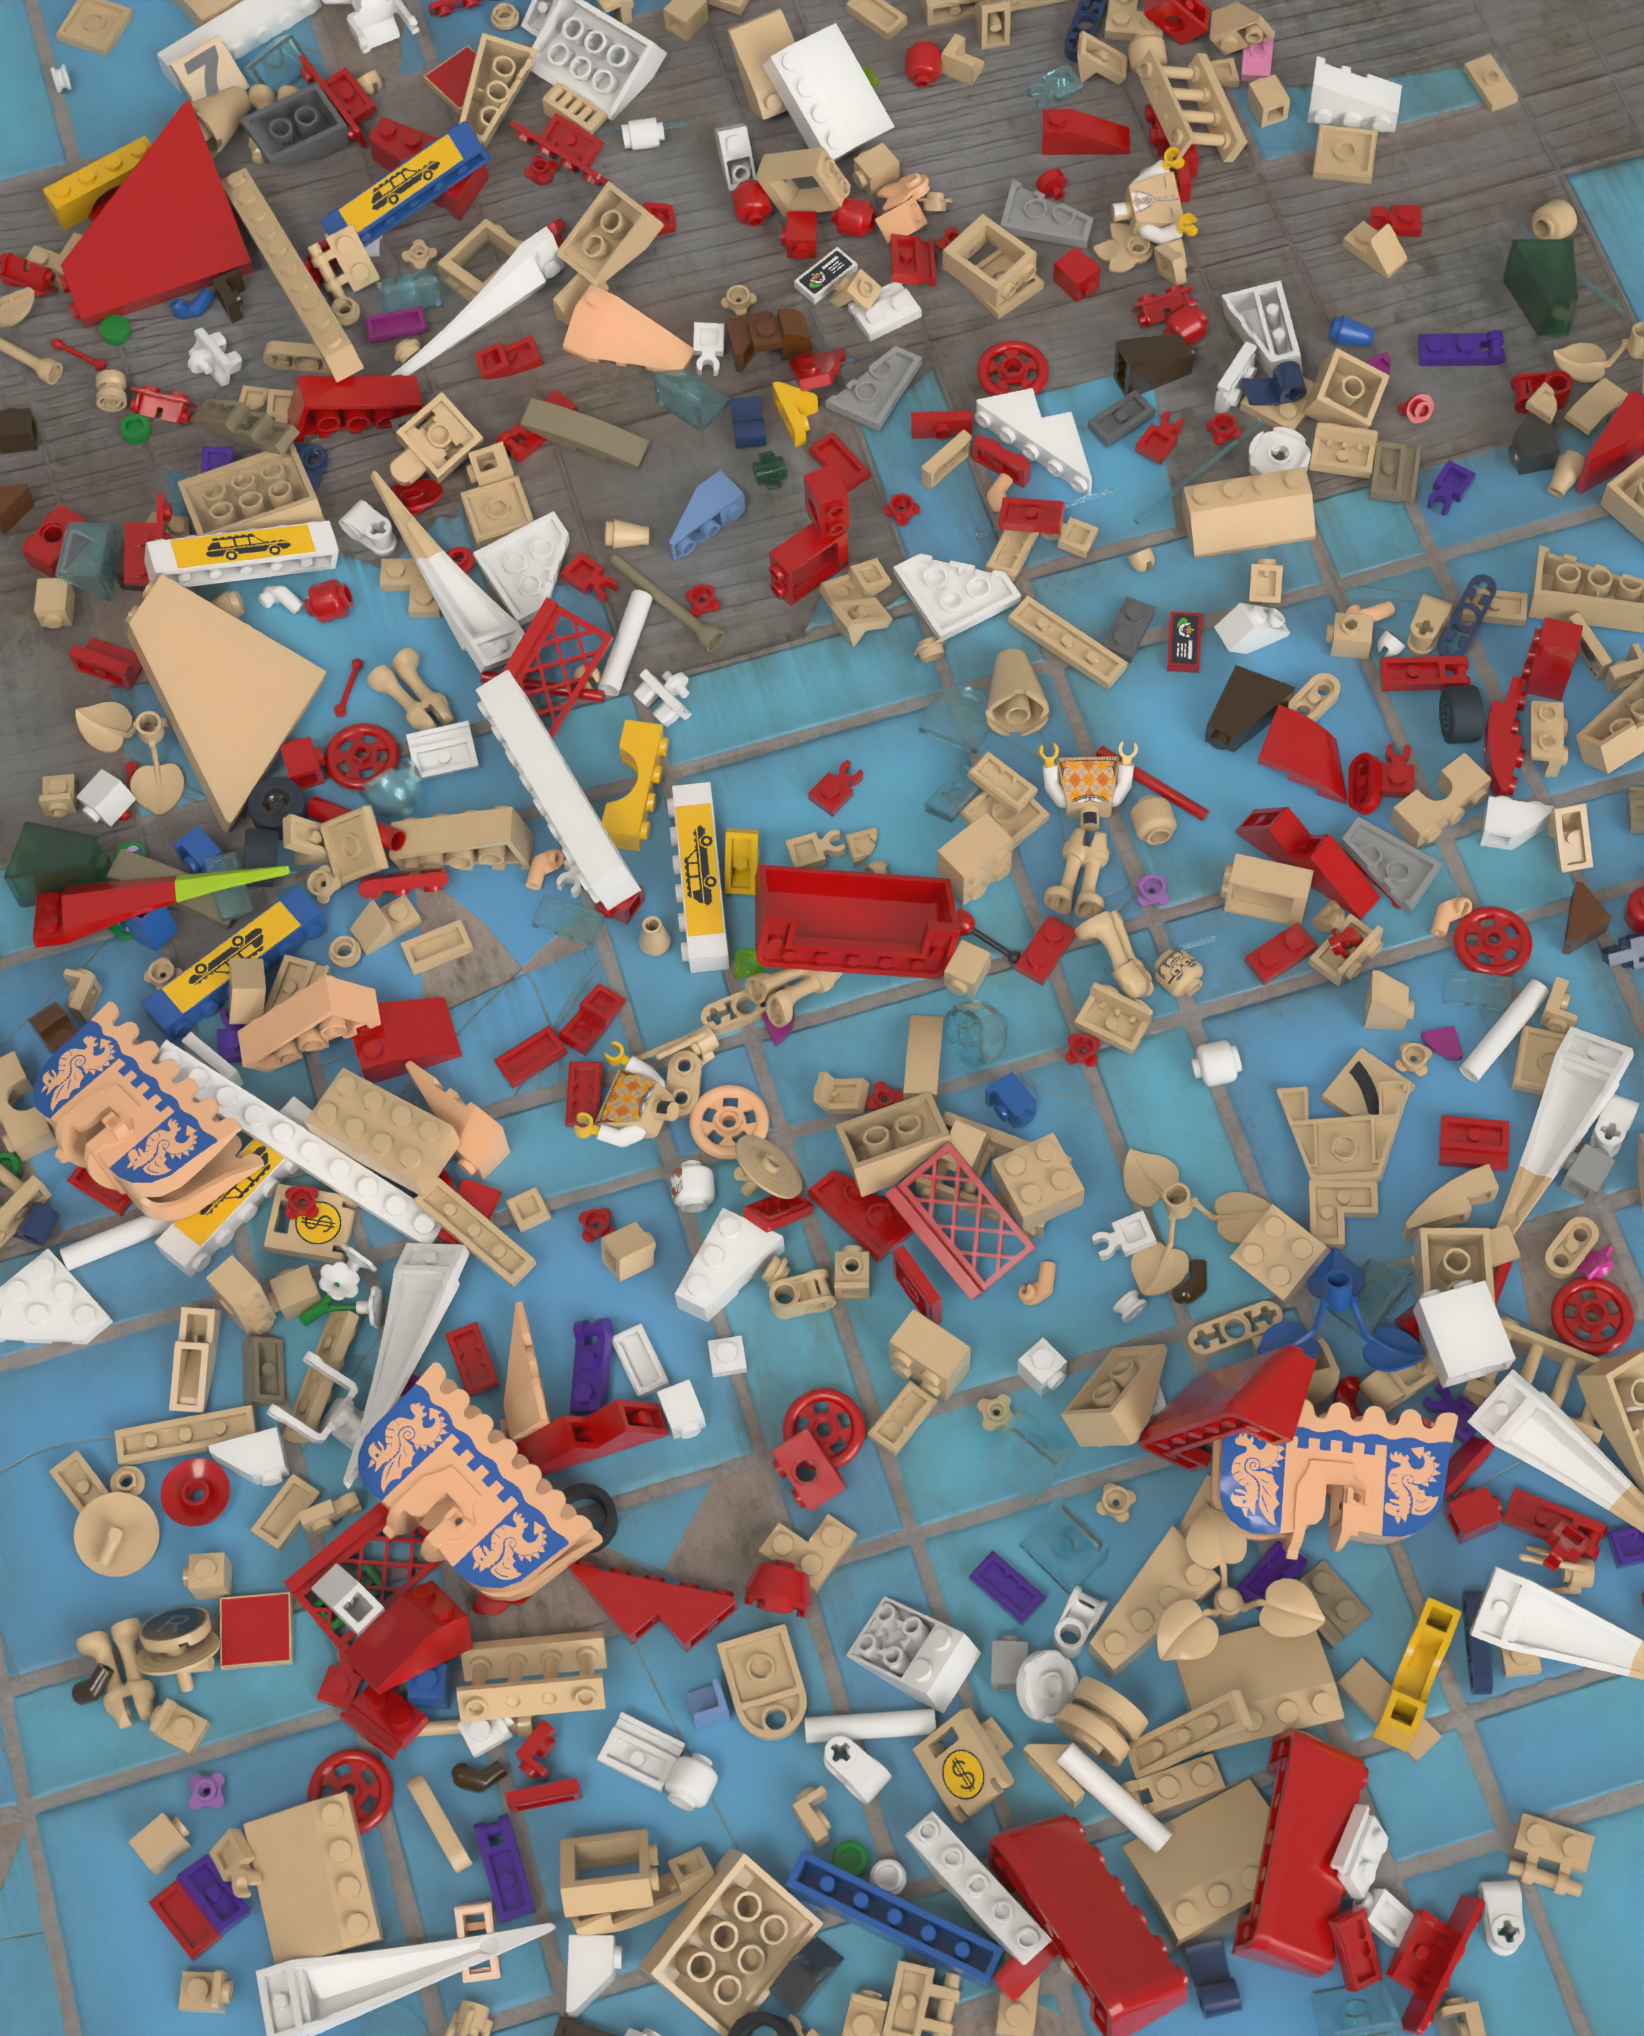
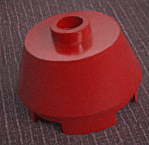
M775 1559L774 1565L758 1563L743 1587L746 1590L743 1604L750 1606L756 1600L758 1601L756 1607L758 1609L783 1615L793 1614L794 1609L797 1610L796 1617L806 1618L808 1605H812L809 1574L795 1570V1563Z

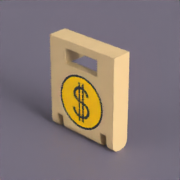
M277 1184L264 1242V1252L334 1264L336 1262L345 1263L346 1255L334 1252L333 1248L343 1251L340 1248L342 1243L349 1246L355 1218V1211L349 1208H356L357 1205L341 1194L318 1190L319 1196L316 1198V1206L319 1208V1214L317 1217L310 1219L307 1216H298L296 1219H290L287 1234L276 1232L281 1206L284 1209L288 1207L285 1191L295 1186ZM304 1200L299 1201V1205L305 1204Z
M971 1708L960 1710L912 1749L957 1823H964L970 1816L978 1813L1004 1792L1003 1788L1006 1789L1014 1783L1011 1773ZM955 1730L960 1739L948 1749H945L944 1745L938 1742Z

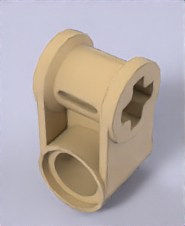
M1427 594L1422 595L1411 622L1410 635L1407 640V648L1412 654L1423 657L1428 656L1434 651L1443 630H1445L1450 620L1454 604Z
M817 1269L802 1275L775 1281L769 1290V1309L771 1313L779 1319H790L833 1308L837 1302L836 1298L831 1296L827 1283L829 1278L828 1271ZM786 1294L791 1296L793 1300L788 1304H782L776 1298Z

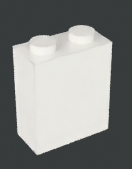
M1465 1280L1454 1285L1453 1290L1441 1293L1439 1289H1435L1420 1296L1413 1312L1442 1388L1510 1368L1516 1358L1485 1280L1474 1283L1473 1280Z

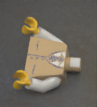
M1168 148L1164 153L1165 161L1159 160L1131 182L1126 191L1125 202L1111 204L1113 222L1129 220L1133 235H1141L1142 238L1159 245L1182 237L1184 232L1188 236H1195L1198 232L1195 225H1190L1197 222V218L1191 213L1183 214L1174 171L1169 172L1171 167L1180 169L1184 166V159L1181 157L1172 161L1173 157L1180 153L1178 148Z

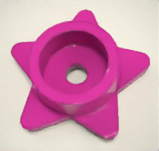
M1607 1245L1600 1250L1592 1249L1578 1267L1576 1273H1585L1588 1280L1592 1277L1600 1279L1607 1275L1613 1268L1614 1263L1609 1256L1614 1247Z

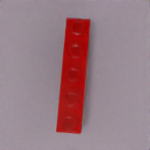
M1289 807L1254 809L1235 831L1241 838L1278 863L1314 870L1310 886L1330 900L1338 902L1340 907L1359 920H1362L1380 899V895L1330 834L1311 835Z
M616 1399L587 1417L563 1415L516 1443V1446L518 1447V1454L524 1455L528 1459L529 1464L539 1467L542 1476L664 1438L669 1434L659 1403Z
M576 1561L575 1564L569 1566L572 1576L632 1645L660 1622L684 1651L688 1653L738 1610L734 1593L725 1589L717 1588L713 1592L699 1590L700 1586L694 1583L682 1581L679 1582V1585L665 1583L664 1578L656 1575H645L644 1578L630 1576L631 1572L621 1568H610V1572L596 1569L597 1566L586 1561Z

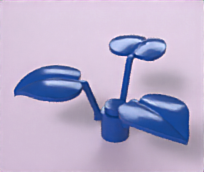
M1336 1247L1331 1250L1314 1273L1307 1279L1308 1291L1315 1298L1320 1299V1307L1312 1328L1307 1332V1329L1299 1323L1279 1322L1271 1326L1264 1333L1257 1348L1258 1354L1262 1355L1268 1351L1284 1348L1285 1345H1293L1303 1349L1306 1356L1315 1359L1320 1353V1344L1312 1337L1318 1332L1326 1308L1328 1307L1335 1312H1342L1350 1306L1363 1339L1368 1342L1363 1348V1358L1371 1367L1383 1372H1395L1411 1367L1425 1358V1351L1422 1346L1402 1330L1393 1327H1381L1375 1331L1373 1336L1368 1333L1358 1308L1356 1297L1365 1287L1364 1274L1356 1265L1346 1259Z

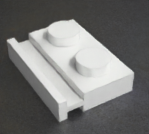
M892 282L882 287L870 309L866 311L854 301L848 304L849 313L854 316L855 322L869 342L922 317L921 308L907 288L905 289L902 283Z
M1246 341L1217 385L1219 390L1216 393L1215 412L1219 414L1227 413L1231 406L1236 407L1243 393L1242 379H1254L1257 368L1254 367L1256 345Z
M469 721L406 735L417 781L479 767Z
M621 1712L615 1727H613L597 1757V1761L662 1794L665 1789V1781L675 1761L685 1750L686 1744Z
M1355 1804L1330 1866L1332 1869H1338L1337 1876L1351 1898L1365 1899L1370 1885L1375 1880L1376 1869L1382 1854L1387 1849L1389 1838L1376 1817L1369 1815V1806Z

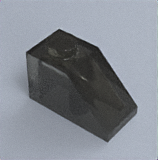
M1530 411L1516 430L1512 445L1508 447L1510 463L1516 465L1519 475L1555 469L1560 452L1551 425Z
M815 1935L789 1961L768 1989L770 1997L800 2019L845 1958Z

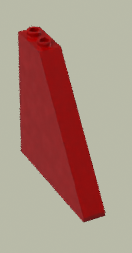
M190 100L182 104L61 263L64 275L59 276L65 294L71 292L74 302L69 303L75 321L81 319L84 329L100 324L111 315L124 316L213 286L212 280L235 269H239L242 276L253 272L250 257Z

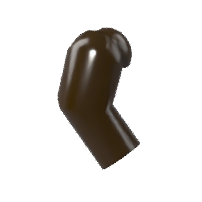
M1202 1259L1190 1261V1278L1181 1285L1175 1286L1172 1290V1297L1176 1303L1183 1304L1185 1302L1190 1304L1205 1294L1207 1291V1261Z
M98 1663L90 1679L80 1681L74 1685L72 1689L73 1700L80 1705L98 1701L114 1670L105 1664Z
M497 1760L482 1771L468 1767L466 1763H458L453 1767L451 1776L458 1788L474 1793H482L506 1777L507 1773Z

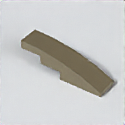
M207 398L190 418L193 424L218 436L257 450L280 455L284 453L299 434V431L293 424L274 422L268 413L250 411L243 402Z
M530 398L519 424L520 427L573 452L576 449H580L603 461L609 458L635 471L640 465L649 440L597 418L534 398Z
M120 849L106 878L111 881L188 875V873ZM220 890L169 906L193 918H196L198 915L227 930L242 898L225 890Z

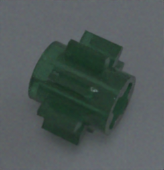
M772 450L759 453V461L752 463L757 485L765 484V488L768 491L781 488L780 480L788 478L783 456L775 457Z

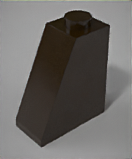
M1180 333L1119 340L1116 342L1113 378L1124 396L1135 389L1141 395L1192 374L1193 360H1195L1194 349L1190 343L1184 341Z
M1235 665L1206 726L1204 741L1210 743L1216 749H1226L1234 753L1272 723L1278 704L1288 708L1289 701L1294 696L1295 687Z

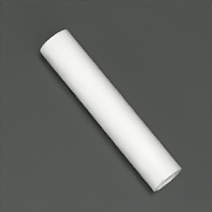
M634 590L631 593L598 686L599 690L605 691V695L618 696L653 600L652 596L645 591Z
M1534 979L1526 985L1461 1064L1459 1071L1464 1077L1475 1083L1481 1079L1549 996L1550 992L1545 985Z
M143 1215L61 1248L60 1253L66 1268L70 1271L164 1233L174 1221H158Z
M934 1709L805 1717L806 1743L828 1742L837 1736H845L851 1740L930 1735L936 1730Z
M1073 1742L1056 1760L1066 1772L1155 1853L1172 1836V1833Z

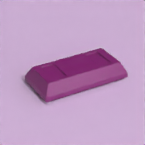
M423 306L364 317L369 343L372 344L428 332Z

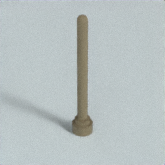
M612 555L610 557V564L641 590L650 594L657 603L695 632L699 645L704 649L712 652L721 645L725 633L716 625L703 624L619 555Z

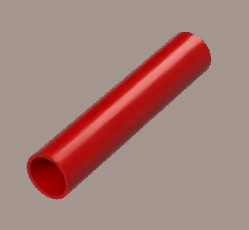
M319 796L313 797L307 805V815L323 823L353 811ZM375 819L383 847L395 852L399 851L406 840L405 832Z

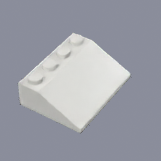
M559 0L532 48L538 50L531 72L552 85L560 82L606 112L608 119L613 121L653 79L667 53L654 42L584 0Z
M836 23L770 56L762 65L809 149L824 147L834 161L841 159L895 127Z

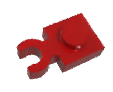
M1168 410L1165 411L1161 416L1160 426L1150 424L1135 445V452L1162 465L1177 444L1178 437L1176 435L1180 434L1183 430L1184 419L1180 418L1176 424H1169L1170 412Z
M582 552L561 572V578L584 595L593 590L596 598L603 603L608 601L607 594L602 591L604 588H611L615 592L618 590L616 580L612 577L604 576V567Z
M1388 743L1385 752V759L1388 763L1382 762L1381 797L1405 799L1414 792V765L1406 764L1410 757L1411 748L1410 745L1405 744L1403 754L1396 755L1392 751L1393 744Z
M849 760L844 761L840 765L837 776L828 772L808 793V799L831 817L853 797V789L850 787L859 785L863 780V771L861 769L855 775L847 774L851 768Z
M344 1643L339 1651L340 1667L329 1664L316 1697L319 1702L345 1711L352 1706L351 1702L358 1696L364 1682L362 1676L356 1674L357 1671L344 1658L343 1653L350 1647L347 1643Z

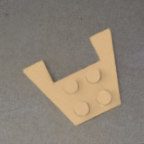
M1409 1079L1378 1081L1379 1114L1310 1119L1309 1089L1307 1086L1277 1089V1094L1311 1180L1382 1181L1410 1092Z

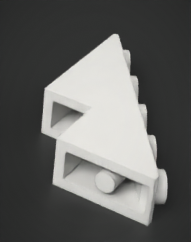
M1033 388L976 400L974 419L981 427L990 429L1004 443L1012 444L1021 450L1029 460L1037 461L1046 467L1051 475L1065 480L1076 492L1091 496L1092 477L1072 412L1042 418Z
M933 1811L905 1835L938 1883L961 1902L980 1929L1021 1964H1027L1052 1941L1045 1931Z

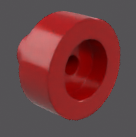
M1049 169L1037 179L1036 188L1039 192L1045 194V198L1054 197L1055 200H1060L1064 197L1065 192L1063 190L1067 185V179L1060 169Z
M560 217L536 231L537 233L544 227H547L553 234L558 247L564 242L560 232L566 229L567 226L563 218Z

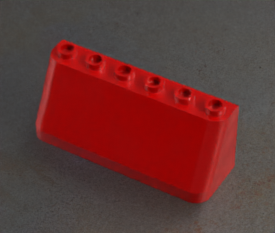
M758 864L755 875V951L757 961L762 966L936 979L944 976V971L955 952L960 936V927L950 879Z
M1285 1345L1284 1348L1268 1351L1265 1354L1193 1379L1142 1430L1138 1445L1149 1453L1190 1472H1195L1208 1468L1212 1454L1202 1450L1203 1445L1242 1432H1246L1273 1446L1291 1442L1295 1436L1317 1360L1306 1356L1305 1351L1299 1347Z
M1290 1728L1274 1736L1272 1739L1266 1773L1276 1775L1266 1832L1250 1914L1238 1917L1231 1955L1316 1979L1322 1977L1326 1971L1330 1972L1334 1966L1336 1951L1332 1949L1334 1941L1328 1920L1342 1913L1339 1912L1341 1898L1347 1893V1890L1337 1876L1338 1869H1332L1330 1864L1355 1804L1362 1805L1359 1803L1360 1792L1367 1783L1369 1770L1365 1767L1363 1758L1311 1734Z
M1063 1813L1005 1830L989 1839L988 1866L1009 1894L1015 1891L1018 1892L1041 1928L1051 1938V1943L1090 1999L1089 2017L1102 2036H1130L1186 2003V1987L1189 1985V1980L1185 1972L1179 1965L1174 1966L1167 1957L1168 1951L1163 1940L1157 1934L1154 1936L1151 1934L1146 1926L1147 1921L1138 1905L1132 1906L1125 1896L1126 1890L1117 1875H1110L1105 1867V1859L1097 1846L1091 1847L1084 1837V1828L1075 1816L1071 1818L1068 1814Z

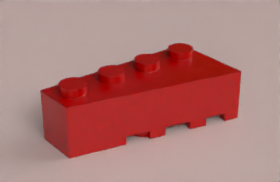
M383 116L368 136L373 160L390 172L399 167L403 160L412 158L422 151L429 142L439 139ZM486 164L435 198L433 203L440 208L445 207L452 212L454 218L461 221L488 180Z
M306 375L297 376L287 413L289 424H293L299 431L294 441L302 442L304 441L303 436L318 434L319 439L331 437V432L347 429L350 434L360 433L372 425H376L378 430L392 428L390 420L419 412L423 407V402L416 376H349L337 382L334 376Z

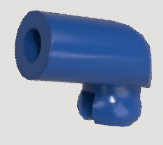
M203 288L192 302L185 303L182 298L174 299L170 303V310L174 312L173 315L181 320L198 317L212 302L214 295L208 289Z

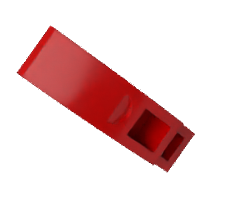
M1150 102L1145 104L1146 122H1151L1152 128H1149L1150 145L1156 146L1157 157H1164V153L1171 146ZM1191 144L1183 155L1184 166L1182 168L1174 169L1171 167L1172 172L1174 171L1180 203L1190 202L1191 178L1197 177L1199 157L1195 144Z
M1513 676L1505 703L1492 700L1484 731V766L1486 774L1492 778L1489 787L1493 797L1513 796L1518 777L1512 776L1514 767L1521 768L1526 751L1520 749L1523 736L1516 735L1520 720L1515 719L1516 711L1523 712L1528 693L1522 692L1525 680Z

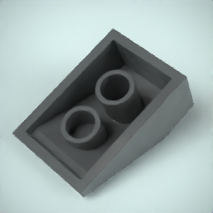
M317 82L240 118L241 124L269 165L324 158L348 146L347 125Z

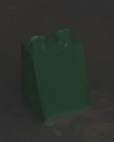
M1512 239L1503 273L1504 284L1538 336H1568L1578 303L1573 239Z
M25 821L4 879L19 906L26 908L36 906L37 894L64 891L67 885L111 882L106 876L112 863L99 836Z

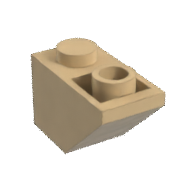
M1239 2L1212 11L1210 40L1224 56L1275 37V32L1260 14Z

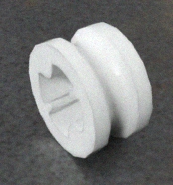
M62 64L59 69L50 67L57 92L61 93L64 88L72 90L65 64Z
M1137 1290L1128 1292L1113 1307L1115 1313L1122 1314L1121 1320L1124 1323L1133 1320L1147 1306L1145 1299L1140 1300L1138 1298L1139 1292Z

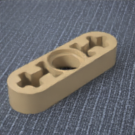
M270 341L265 346L263 361L269 367L332 374L315 344Z
M787 983L778 988L777 991L789 988L790 986ZM746 989L705 1006L701 1012L702 1026L706 1024L715 1036L724 1035L761 1020V1014L766 1012L768 1000L765 1001V1007L754 1003L756 1007L753 1012L742 1014L737 1010L738 1004L744 1000L752 1001ZM731 1007L732 1015L735 1018L731 1020L730 1014H728L727 1008ZM716 1014L718 1018H721V1024L716 1025L714 1021H711V1015Z
M1262 1301L1200 1324L1189 1332L1187 1349L1193 1357L1205 1360L1252 1342L1251 1337L1264 1335L1271 1326L1282 1322V1311L1276 1303ZM1261 1312H1265L1267 1316H1274L1271 1325H1268L1266 1321H1260L1254 1325L1253 1330L1255 1332H1251L1250 1323L1258 1321ZM1231 1322H1237L1243 1326L1245 1333L1240 1338H1231L1226 1334L1225 1326ZM1218 1328L1219 1337L1209 1341L1208 1349H1204L1202 1345H1195L1198 1336L1202 1335L1204 1340L1213 1338L1216 1333L1215 1329Z
M420 1773L407 1781L406 1784L455 1872L459 1873L471 1866L473 1863L423 1774Z

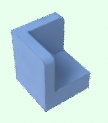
M718 1677L711 1679V1686L685 1694L696 1731L731 1720Z

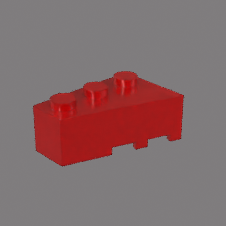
M1545 617L1541 628H1535L1521 674V679L1526 681L1525 693L1562 701L1578 653L1583 625Z

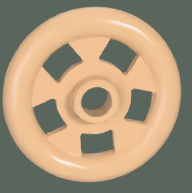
M722 1085L707 1091L698 1099L690 1114L689 1127L693 1140L706 1154L718 1159L734 1160L737 1159L735 1154L736 1144L732 1139L738 1137L743 1132L746 1135H754L765 1139L769 1129V1114L763 1101L753 1091L738 1085ZM724 1099H738V1107H723ZM707 1109L717 1111L712 1122L703 1120ZM753 1110L756 1122L746 1124L744 1112ZM727 1120L735 1122V1125L730 1128L725 1127L723 1124ZM713 1131L724 1138L719 1144L712 1142L708 1138Z

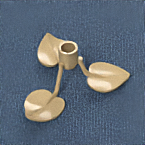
M1638 322L1633 325L1629 339H1623L1621 346L1608 360H1606L1605 352L1592 343H1576L1553 351V358L1560 370L1567 372L1573 380L1591 383L1603 379L1605 375L1604 367H1610L1620 354L1627 349L1632 358L1643 359L1642 394L1644 397V322Z
M103 702L76 709V721L82 736L91 747L98 751L106 753L116 752L122 747L124 737L131 738L138 732L140 739L150 746L154 767L142 766L135 771L130 782L131 792L141 806L155 815H163L173 809L183 794L184 776L180 768L173 763L160 766L156 743L161 741L164 736V727L173 730L170 722L166 718L160 719L159 715L152 711L141 713L136 721L133 722L129 710L124 705L116 702Z
M1130 1149L1123 1171L1127 1195L1135 1204L1145 1208L1154 1206L1162 1199L1166 1212L1169 1215L1167 1245L1156 1242V1245L1136 1252L1132 1256V1275L1140 1293L1146 1296L1162 1295L1172 1291L1175 1286L1180 1285L1186 1278L1189 1270L1188 1256L1184 1251L1172 1248L1174 1245L1176 1220L1187 1217L1193 1207L1213 1222L1218 1221L1217 1230L1224 1240L1230 1243L1241 1244L1272 1204L1253 1194L1229 1192L1223 1194L1215 1201L1214 1208L1217 1215H1214L1199 1203L1198 1198H1191L1190 1190L1185 1184L1179 1183L1180 1174L1178 1168L1171 1160L1160 1155Z
M1205 1508L1201 1510L1188 1531L1186 1550L1190 1559L1201 1568L1213 1569L1220 1565L1221 1589L1215 1594L1212 1609H1205L1201 1612L1198 1604L1190 1599L1176 1601L1166 1609L1160 1620L1157 1632L1158 1656L1161 1661H1193L1209 1655L1217 1645L1219 1633L1216 1623L1208 1618V1616L1217 1618L1222 1622H1232L1239 1616L1240 1611L1247 1612L1249 1609L1262 1606L1263 1608L1259 1615L1260 1626L1269 1634L1281 1638H1294L1310 1634L1324 1624L1325 1617L1308 1587L1290 1578L1280 1579L1270 1584L1266 1590V1600L1257 1599L1243 1603L1241 1594L1236 1589L1228 1587L1226 1564H1237L1244 1559L1247 1550L1246 1536L1244 1532L1227 1520L1222 1511Z

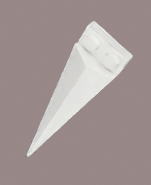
M544 227L522 242L479 294L436 337L390 376L412 375L544 288L546 280L556 276L565 267L563 260L555 254L558 247L550 230Z
M406 1243L394 1269L385 1326L374 1376L359 1432L343 1479L348 1489L359 1472L358 1453L364 1438L373 1426L396 1404L460 1286L458 1278L470 1254L465 1245Z
M551 1923L420 1945L294 1959L257 1970L256 1977L267 2036H315L552 1932L556 1927Z

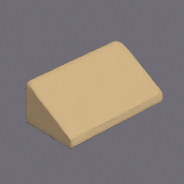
M579 272L553 299L556 319L568 326L570 325L575 306L590 285H594ZM606 282L598 287L607 292L609 290Z

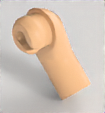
M1004 473L998 476L987 493V500L991 509L999 514L1002 499L1007 497L1006 492L1013 483L1012 478Z
M1386 601L1362 609L1359 605H1352L1346 610V613L1373 616V622H1377L1393 616L1395 608L1390 601Z
M552 849L535 856L530 866L525 884L526 887L531 890H540L544 876L559 869L564 863V853L560 849Z
M1456 897L1441 903L1436 910L1430 931L1431 934L1436 937H1445L1450 922L1461 919L1471 912V901L1466 897Z
M1048 1261L1040 1262L1038 1280L1027 1286L1023 1284L1019 1288L1018 1296L1025 1305L1035 1306L1053 1294L1056 1272L1055 1263Z

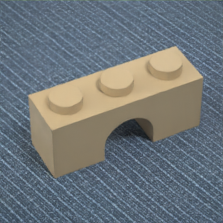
M1463 753L1441 770L1437 787L1447 798L1439 801L1431 800L1416 789L1393 807L1390 823L1415 848H1418L1424 842L1429 844L1440 835L1443 827L1449 823L1451 825L1456 824L1464 816L1465 810L1472 805L1477 807L1487 799L1492 778L1466 753Z
M15 1051L0 1057V1126L3 1125L7 1134L2 1135V1139L9 1153L11 1154L16 1151L23 1162L57 1146V1141L50 1123L40 1115L36 1107L24 1111L15 1110L18 1100L24 1095L33 1092L34 1089L23 1064Z
M231 1255L206 1277V1280L211 1289L220 1297L219 1303L224 1312L248 1337L251 1335H263L272 1327L277 1316L259 1282Z

